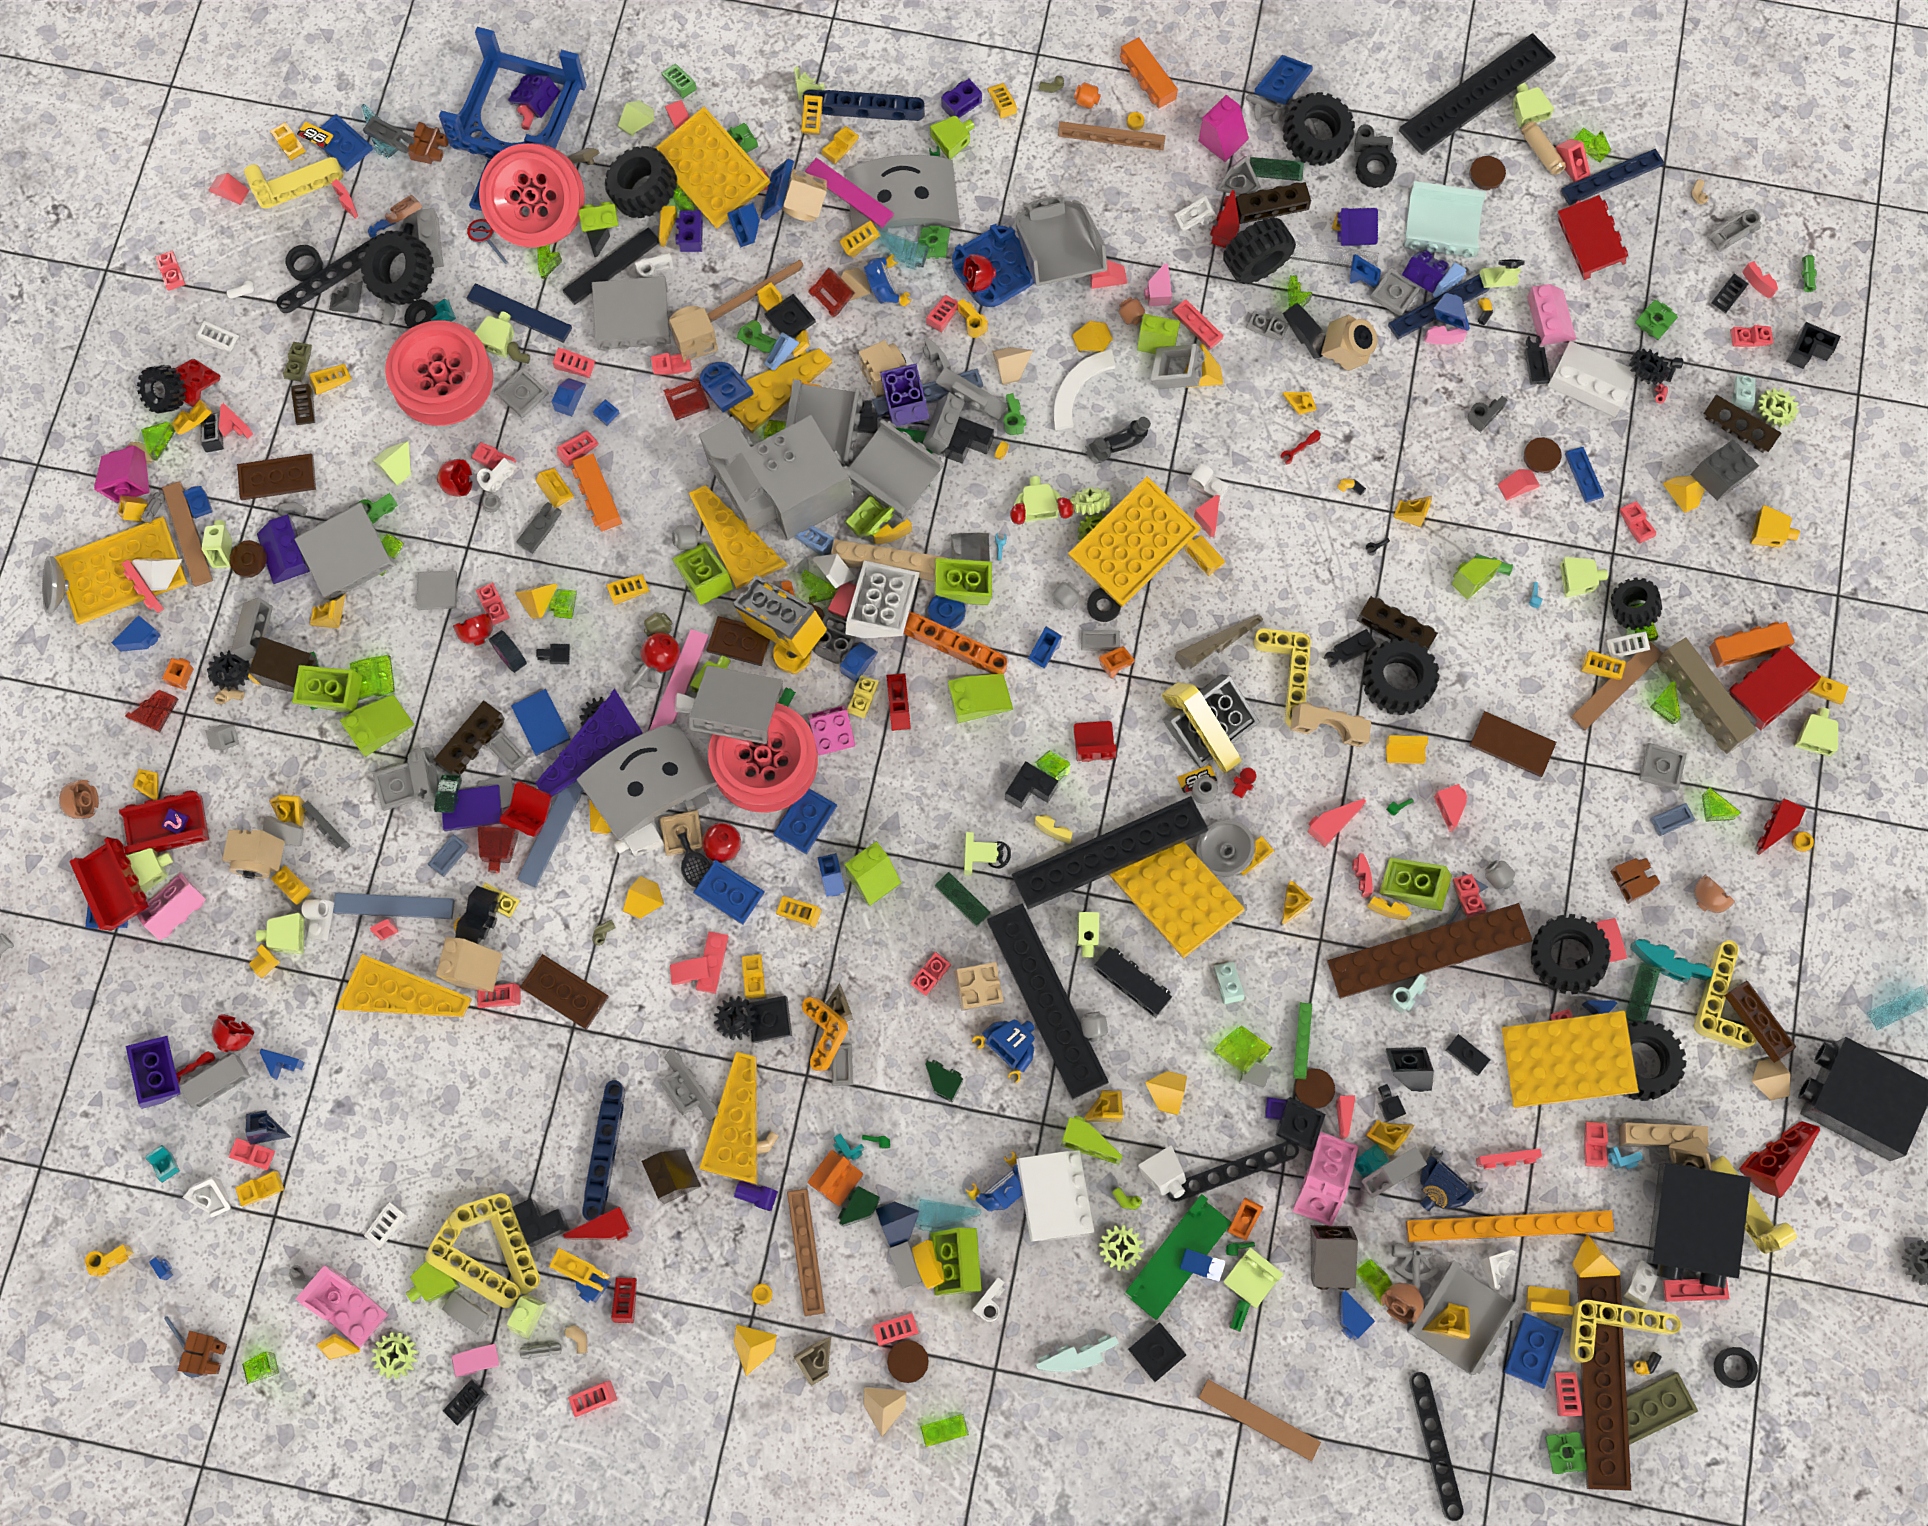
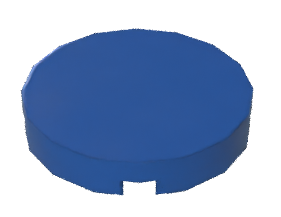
M936 595L929 603V619L940 625L954 629L965 619L966 609L963 602Z

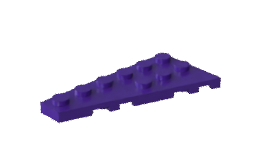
M615 688L606 701L599 706L596 713L587 720L572 738L565 750H562L554 763L536 781L535 784L539 790L550 794L551 797L555 796L577 782V778L601 758L643 734Z

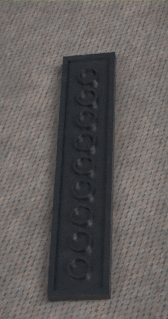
M1532 33L1400 126L1399 132L1423 155L1515 90L1517 86L1553 63L1556 56Z
M1190 796L1013 873L1012 877L1029 910L1208 831V827Z
M1023 903L988 918L987 923L1071 1099L1074 1100L1108 1084L1109 1081L1088 1038H1085L1083 1035L1081 1023Z

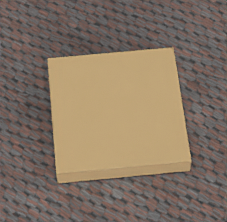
M698 810L659 818L666 856L685 853V849L677 836L683 832H686L693 851L703 849L701 845L703 834Z

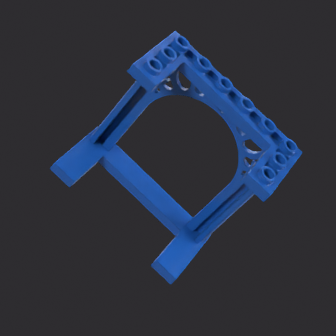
M477 26L475 35L484 60L467 100L458 114L442 110L439 114V119L449 145L454 149H463L472 154L484 155L489 159H492L502 150L518 144H543L556 149L580 90L584 91L587 86L579 54L561 49L559 57L563 69L501 52L495 32ZM499 67L525 75L549 76L554 83L564 85L545 129L537 136L526 134L524 142L510 143L498 140L491 136L482 124V106ZM476 131L482 132V135L478 138L471 137L472 133Z

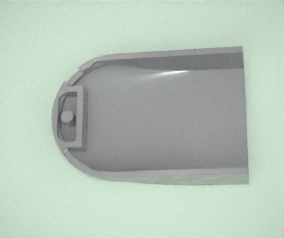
M1048 197L1025 205L1024 210L1017 213L1015 218L1017 233L1027 266L1036 286L1063 282L1072 278H1081L1085 275L1108 271L1105 243L1088 210L1081 202L1077 200L1072 202L1065 201V197Z

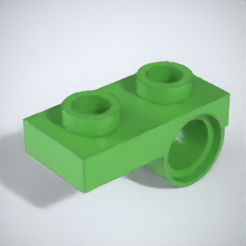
M751 320L741 327L736 338L746 345H752L760 351L767 353L771 352L777 341L761 333L762 327L755 320Z
M1013 393L1007 394L1006 403L1008 404L1009 413L1004 417V431L1009 435L1023 434L1026 420L1024 415H1020L1019 410H1021L1019 399H1015ZM1009 422H1015L1016 425H1013V426H1012V425H1009L1008 423H1009Z
M390 493L374 503L368 499H362L358 502L371 508L367 514L372 524L376 523L383 515L391 513L398 506Z

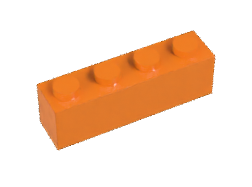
M1139 37L1121 46V62L1124 65L1126 64L1132 77L1138 80L1141 89L1147 92L1150 101L1158 109L1176 100L1178 88Z
M591 453L573 460L575 468L571 470L575 479H580L581 484H578L581 494H586L587 500L584 501L588 511L592 510L594 513L591 518L595 527L599 526L601 532L621 525V518L594 454Z
M1777 621L1769 624L1768 627L1761 628V626L1750 629L1749 632L1743 633V631H1739L1730 637H1717L1709 646L1716 667L1719 668L1772 654L1778 648L1782 650L1785 646L1790 648L1795 641L1787 622L1779 624Z

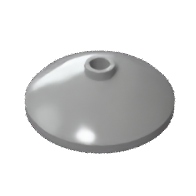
M47 556L43 569L42 596L44 610L46 613L51 614L62 602L64 592L68 591L69 582L65 580L63 569L53 556Z
M1234 820L1217 821L1208 826L1207 832L1200 835L1196 847L1197 857L1215 876L1231 877L1241 873L1249 866L1255 854V841L1250 830L1242 823ZM1228 850L1232 851L1230 855H1226Z

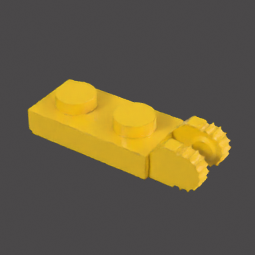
M561 1248L557 1249L548 1266L585 1286L589 1285L599 1291H602L604 1287L590 1281L592 1274L595 1273L607 1280L610 1276L596 1269V1266Z

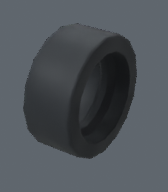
M295 246L286 255L285 264L290 274L296 280L304 281L323 269L322 259L318 251L312 246ZM312 256L315 262L309 269L298 271L294 268V263L300 257Z
M1730 1347L1721 1350L1716 1356L1714 1372L1717 1379L1723 1385L1730 1388H1744L1751 1385L1756 1379L1758 1364L1755 1357L1748 1350L1741 1347ZM1738 1355L1745 1360L1748 1372L1743 1379L1733 1380L1726 1375L1724 1362L1728 1356Z

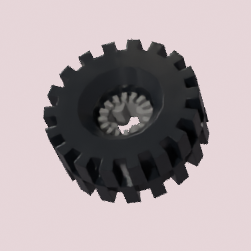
M170 365L148 367L138 377L141 381L137 382V386L140 387V390H137V392L142 396L140 398L141 402H145L144 406L150 408L149 411L157 414L178 410L179 406L184 404L181 400L186 398L183 395V392H186V388H183L182 385L185 382L180 380L181 374L176 373L177 370L171 368Z

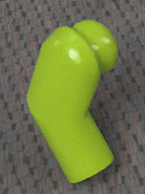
M1120 1187L1112 1192L1123 1209L1135 1210L1142 1204L1139 1196H1126Z

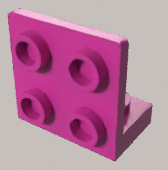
M845 705L808 714L818 755L855 747L854 736Z

